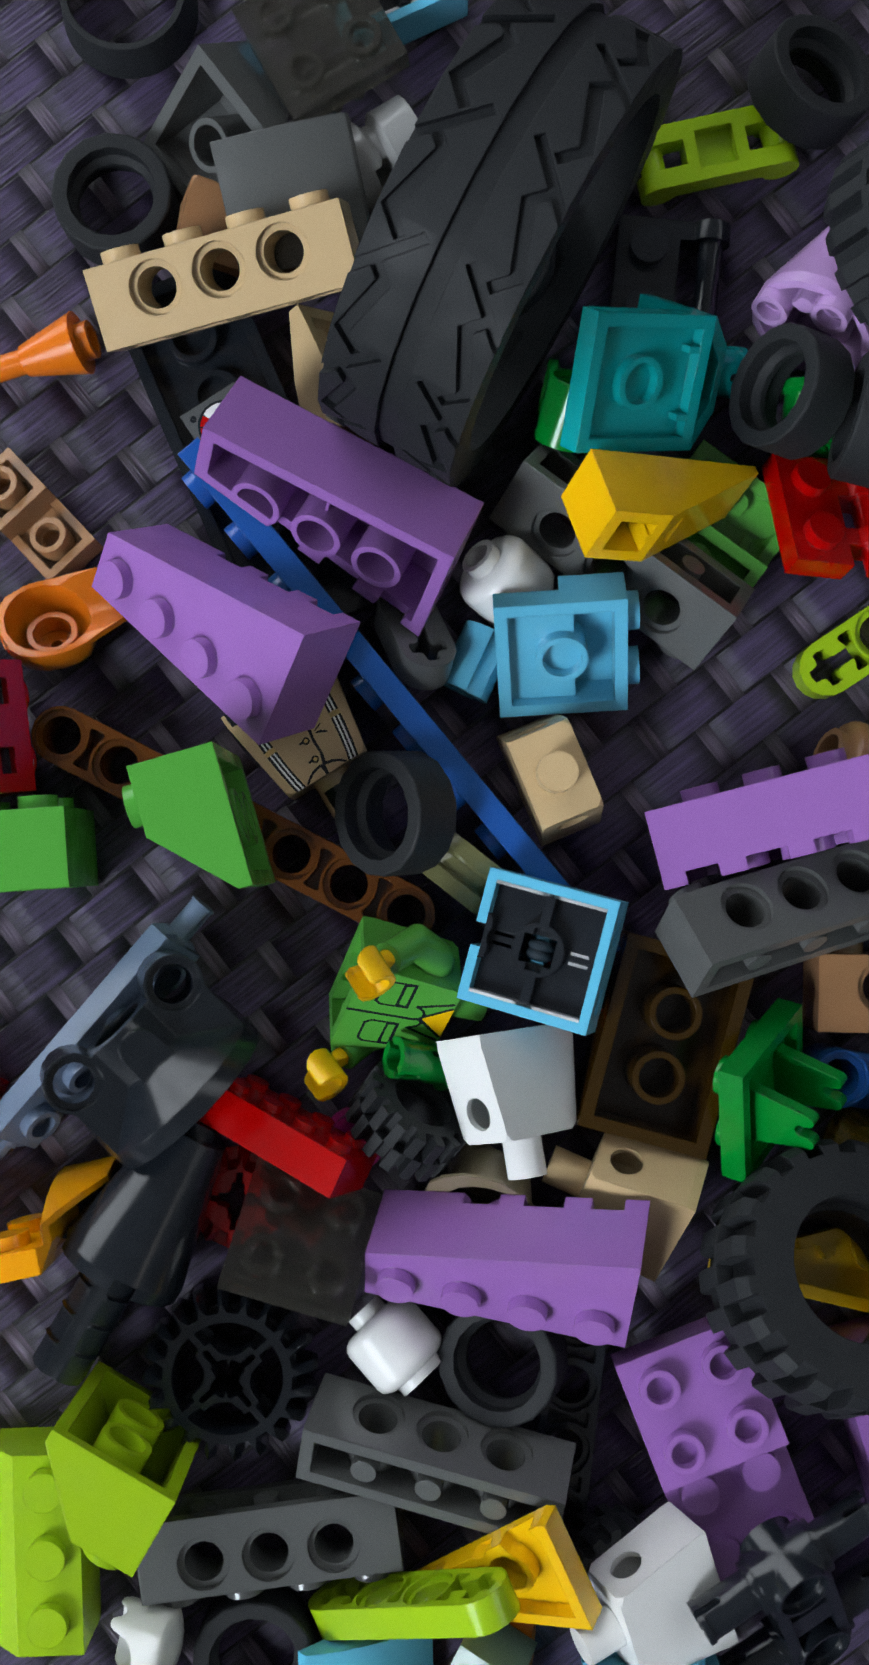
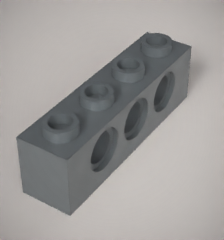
M540 444L523 461L488 519L501 527L506 535L521 538L541 558L555 567L560 576L623 572L626 590H638L639 630L654 640L666 655L681 660L691 669L695 670L738 618L755 589L686 538L643 561L624 560L626 565L612 559L585 558L573 527L566 524L559 515L561 513L569 518L561 495L582 461L570 452L559 451ZM661 590L671 593L678 602L666 598Z
M869 840L849 844V842L842 843L835 848L787 859L782 864L762 870L759 867L750 868L749 870L735 873L726 881L706 887L702 883L690 884L672 895L655 933L691 997L694 998L869 940Z
M325 1373L303 1428L296 1478L489 1534L545 1505H556L562 1518L566 1505L576 1443L517 1426L513 1428L487 1427L465 1416L460 1410L410 1396L404 1397L403 1394L396 1392L382 1394L374 1386Z
M302 1479L178 1495L176 1503L137 1568L142 1606L162 1603L166 1607L178 1609L190 1606L200 1598L227 1595L228 1598L233 1600H244L259 1595L264 1589L291 1586L292 1589L297 1591H310L322 1587L330 1580L355 1577L360 1582L380 1581L387 1578L391 1572L403 1571L404 1535L401 1512L398 1507ZM328 1524H340L346 1527L351 1535L343 1540H332L327 1538L320 1529ZM268 1532L280 1535L287 1544L278 1549L267 1548L259 1542L257 1536ZM201 1541L211 1542L221 1550L222 1555L217 1557L203 1556L196 1550L194 1544Z

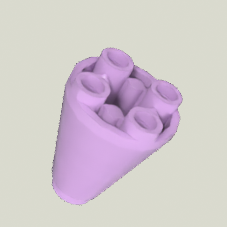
M828 226L765 281L751 304L752 323L759 337L763 336L771 328L788 322L804 325L839 340L850 352L855 371L862 357L869 351V327L866 323H859L851 310L854 304L846 290L841 291L834 273L838 270L835 258L829 256L825 240L830 230ZM804 360L801 364H799V365L793 370V372L796 371L797 369L800 370V371H804V372H805V371H806V363H805V360Z

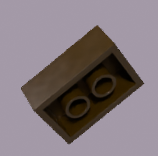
M622 930L618 943L621 949L615 954L602 1004L603 1011L599 1015L595 1032L591 1034L575 1093L576 1123L583 1127L706 1160L719 1112V1096L713 1091L714 1072L720 1059L725 1055L730 1056L736 1048L754 978L692 998L660 940Z

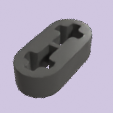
M380 596L377 600L373 624L395 674L402 682L419 690H434L442 687L448 682L457 651L437 606H435L418 637L400 624L404 613Z

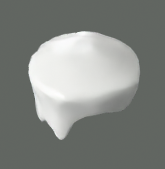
M134 1596L124 1597L122 1600L124 1605L123 1615L111 1620V1628L120 1635L115 1654L116 1664L176 1665L181 1654L184 1638V1620L181 1608L173 1609L166 1607L162 1603L142 1606L141 1598Z

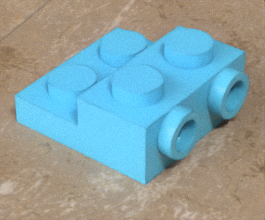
M623 572L558 576V590L493 594L500 718L628 710V684H639L638 646H628V630L640 629V602L638 590H626Z

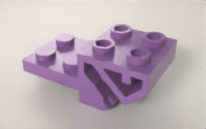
M703 1317L610 1354L667 1501H670L705 1531L721 1582L737 1571L735 1562L739 1560L740 1546L749 1532L760 1523L777 1516L787 1517L790 1521L794 1518L797 1520L804 1518L809 1523L814 1519V1516L786 1448L789 1441L772 1398L768 1399L752 1387L751 1380L755 1373L749 1367L741 1370L734 1368L724 1354V1351L731 1346L724 1331L713 1334L707 1317Z

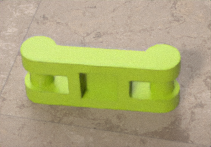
M754 105L663 124L657 132L654 144L641 171L642 178L638 180L637 188L641 204L644 206H655L663 204L678 195L761 177L765 180L779 179L798 169L799 160L796 146L788 143V141L781 138L767 126ZM753 135L755 138H760L762 148L750 150L747 136ZM679 151L682 165L666 169L663 156Z

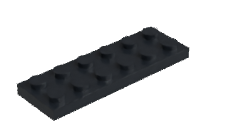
M212 269L215 282L223 290H228L236 284L235 276ZM173 276L152 285V294L155 300L163 307L168 306L176 295V282ZM252 316L128 350L182 476L189 472L190 469L178 456V453L188 446L194 438L180 416L226 386L236 382L240 376L288 400ZM188 488L213 547L224 552L227 561L239 567L252 566L268 574V578L271 577L275 571L259 552L249 560L224 531L233 521L217 501L206 509ZM278 521L272 524V527L346 615L352 617L376 607V602L374 604L352 589L357 580L355 577L327 557H324L319 564L297 549L299 544L295 541L289 529Z

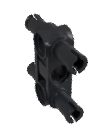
M857 1489L851 1491L849 1496L809 1523L804 1518L799 1520L794 1518L790 1521L787 1517L783 1516L773 1517L760 1523L749 1532L740 1546L739 1560L735 1562L737 1571L696 1599L686 1602L699 1627L704 1631L707 1640L712 1646L718 1643L717 1640L758 1612H762L763 1618L759 1620L762 1628L721 1656L717 1655L720 1665H831L847 1650L851 1642V1629L855 1627L853 1619L869 1609V1552L866 1557L834 1579L831 1572L835 1570L833 1561L869 1538V1503L863 1505L864 1497Z

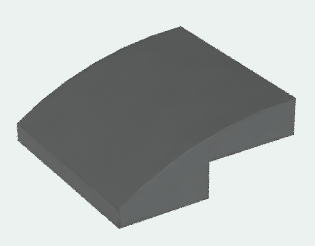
M342 112L294 121L209 142L226 216L249 209L264 208L265 216L268 218L291 211L288 200L292 197L311 191L327 189L330 200L339 197L349 202L360 243L370 219L349 113ZM288 233L282 236L276 243L274 257L278 267L283 272L297 269L303 260L304 249L299 237L294 233Z

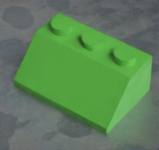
M208 742L126 766L131 784L122 787L124 806L134 828L143 826L146 838L238 889L264 886L276 882L239 756L214 742Z

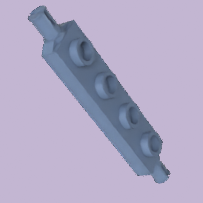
M193 895L189 903L171 924L152 923L0 1100V1161L11 1148L15 1149L16 1147L26 1146L36 1149L44 1139L55 1132L61 1118L65 1115L52 1108L44 1097L40 1070L47 1055L57 1047L68 1044L87 1048L123 1009L141 995L136 981L138 968L143 960L153 952L169 949L182 953L194 962L199 959L200 955L196 952L190 939L206 920L214 914V911L201 899ZM173 963L165 965L157 971L153 979V990L156 996L165 998L181 985L186 976L183 967ZM81 1063L65 1064L54 1075L53 1086L62 1094L72 1095L79 1093L90 1082L91 1071Z

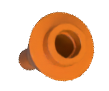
M68 311L20 344L18 350L0 355V383L24 375L37 377L94 374L96 370L95 359L100 358L102 354L94 327L88 320L81 321L74 312Z

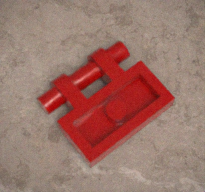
M771 454L762 465V472L784 572L787 574L841 580L855 566L854 560L863 561L866 577L869 578V488L831 479L827 471L828 459L808 456L789 460ZM842 513L851 514L854 528H847L845 526Z

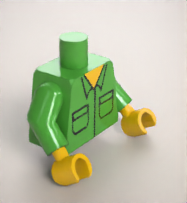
M362 916L329 993L330 1045L332 1052L330 1053L326 1048L314 1050L307 1059L306 1069L308 1072L304 1077V1083L318 1101L330 1100L338 1095L347 1085L348 1076L342 1067L345 1069L354 1068L372 1052L385 1049L388 1041H393L394 1036L437 1044L436 1042L439 1041L451 1017L482 1021L487 1007L456 998L462 977L459 948L452 941L440 938L423 924H412L409 927H403L377 918Z

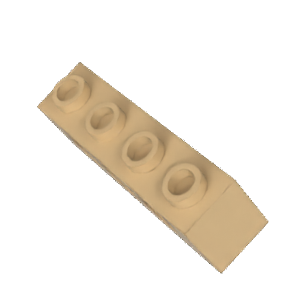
M327 189L311 191L290 198L288 201L291 211L266 218L264 208L249 209L225 217L226 230L203 236L201 226H192L162 235L165 246L163 248L141 254L139 244H129L101 252L100 256L103 265L82 271L107 352L128 351L341 292L347 273L351 271L356 258L354 255L359 246L349 202L339 197L330 200ZM294 233L302 242L304 256L296 270L285 273L278 267L275 261L274 250L276 243L282 236ZM225 251H230L236 257L240 268L236 284L228 290H223L217 285L212 272L215 259ZM162 269H167L173 275L176 282L175 298L166 307L161 306L152 294L153 278Z

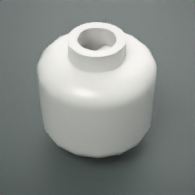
M513 535L496 537L491 541L482 540L468 551L463 560L462 567L464 571L460 580V593L464 601L492 627H494L493 594L554 590V574L549 565L521 538Z
M376 1295L349 1321L357 1332L348 1342L347 1354L371 1384L382 1394H391L399 1390L404 1397L407 1396L441 1363L436 1352L442 1342V1335L413 1302L393 1303L389 1301L385 1304Z

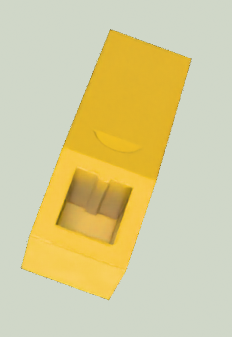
M591 448L562 493L561 498L585 558L643 561L725 518L759 473L755 466Z

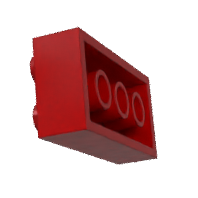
M248 1074L247 1077H237L225 1093L199 1120L329 1199L362 1189L378 1155L374 1153L369 1158L361 1150L367 1143L364 1139L354 1140L350 1131L345 1133L334 1127L335 1121L332 1118L319 1112H308L301 1108L302 1102L299 1099L286 1093H280V1095L268 1088L270 1084L266 1080L252 1074Z

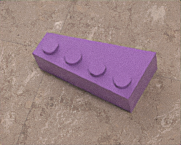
M242 376L238 378L204 425L194 470L195 475L265 526H270L278 521L289 529L293 538L299 544L297 549L319 564L324 557H327L355 577L357 580L352 589L374 604L381 596L403 612L404 616L400 624L418 637L446 588L484 505V502L458 488L450 487L438 481L428 473L410 465L395 455L374 446Z
M169 524L108 532L91 586L258 745L315 727L361 623L343 612L333 615L317 606V599L299 590L288 592L268 582V574L252 566L239 567L227 561L224 552Z
M844 747L805 757L808 770L783 776L780 765L742 774L743 787L720 792L718 782L692 787L680 791L682 803L644 812L664 889L669 890L689 885V883L709 875L719 873V875L725 876L749 870L750 868L771 863V860L783 858V860L817 853L846 842L852 844L869 840V754L847 759Z
M385 1189L365 1252V1292L379 1295L393 1303L413 1302L441 1308L459 1317L478 1316L507 1322L524 1331L544 1330L577 1337L580 1341L590 1345L601 1346L610 1344L625 1348L642 1267L650 1200L626 1199L624 1210L594 1209L593 1198L566 1197L564 1208L529 1206L526 1195L501 1194L500 1199H496L489 1204H473L466 1193Z

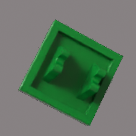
M777 998L760 1020L755 1019L751 1022L742 1042L730 1056H723L715 1069L713 1091L719 1096V1120L715 1130V1142L721 1146L722 1176L742 1183L761 1165L775 1144L812 1150L819 1141V1135L810 1129L819 1120V1114L807 1106L841 1110L847 1102V1097L844 1093L833 1090L843 1087L848 1079L847 1075L803 1053L802 1004Z

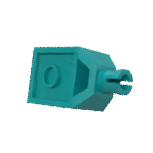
M640 294L638 308L583 306L560 446L574 453H588L591 448L619 452L690 450L714 412L716 397L730 399L731 386L734 381L730 380L732 374L737 373L738 367L748 350L742 346L727 347L718 316L651 294Z

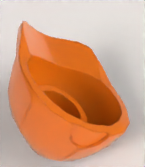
M97 567L25 585L3 599L0 604V640L4 649L14 660H21L24 667L40 671H53L77 665L92 654L99 638L127 621L91 587Z

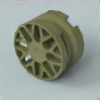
M455 832L450 848L435 867L422 873L478 916L490 867H500Z

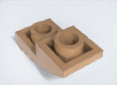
M9 447L0 454V532L12 541L46 579L82 570L104 547Z

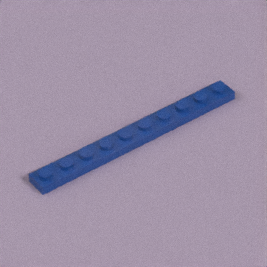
M198 437L178 453V456L190 469L189 472L181 477L183 482L206 509L217 501L233 521L224 531L249 560L259 552L275 571L268 578V582L288 592L299 590L317 599V606L333 615L343 612L272 525L265 526L194 474L200 445ZM357 630L346 658L359 672L350 682L374 711L383 704L388 707L401 723L392 733L407 751H421L438 761L451 781L457 803V811L466 803L472 808L483 822L474 831L498 860L509 853L524 871L522 874L570 886L369 642ZM619 945L617 946L616 952L621 949Z

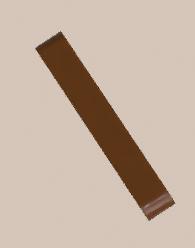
M66 706L50 707L41 712L34 721L31 731L32 744L37 753L46 761L123 800L122 787L130 785L131 782L119 784L114 780L111 774V764L115 756L124 750H131L136 755L139 763L164 755L116 729ZM75 721L81 732L79 745L72 752L62 754L56 747V733L63 724ZM253 801L276 880L359 923L362 916L373 917L392 923L389 919V907L392 901L400 895H412L418 898L425 907L426 916L422 924L428 929H432L435 920V908L430 895L419 886L399 876L383 877L365 873L368 880V888L362 899L357 902H347L339 898L333 889L334 876L344 866H355L340 845ZM293 836H299L305 840L311 854L308 865L298 873L287 872L283 869L277 856L281 843Z

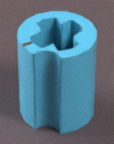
M466 620L455 643L457 652L448 682L443 686L471 700L487 704L498 680L495 629L475 621Z

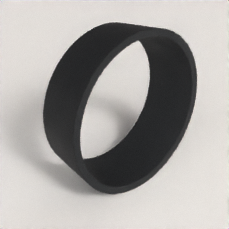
M60 0L65 30L77 54L97 71L116 78H145L169 68L185 53L191 44L198 23V1L177 0L176 7L169 20L153 35L133 43H111L98 39L85 31L77 23L69 9L70 0Z

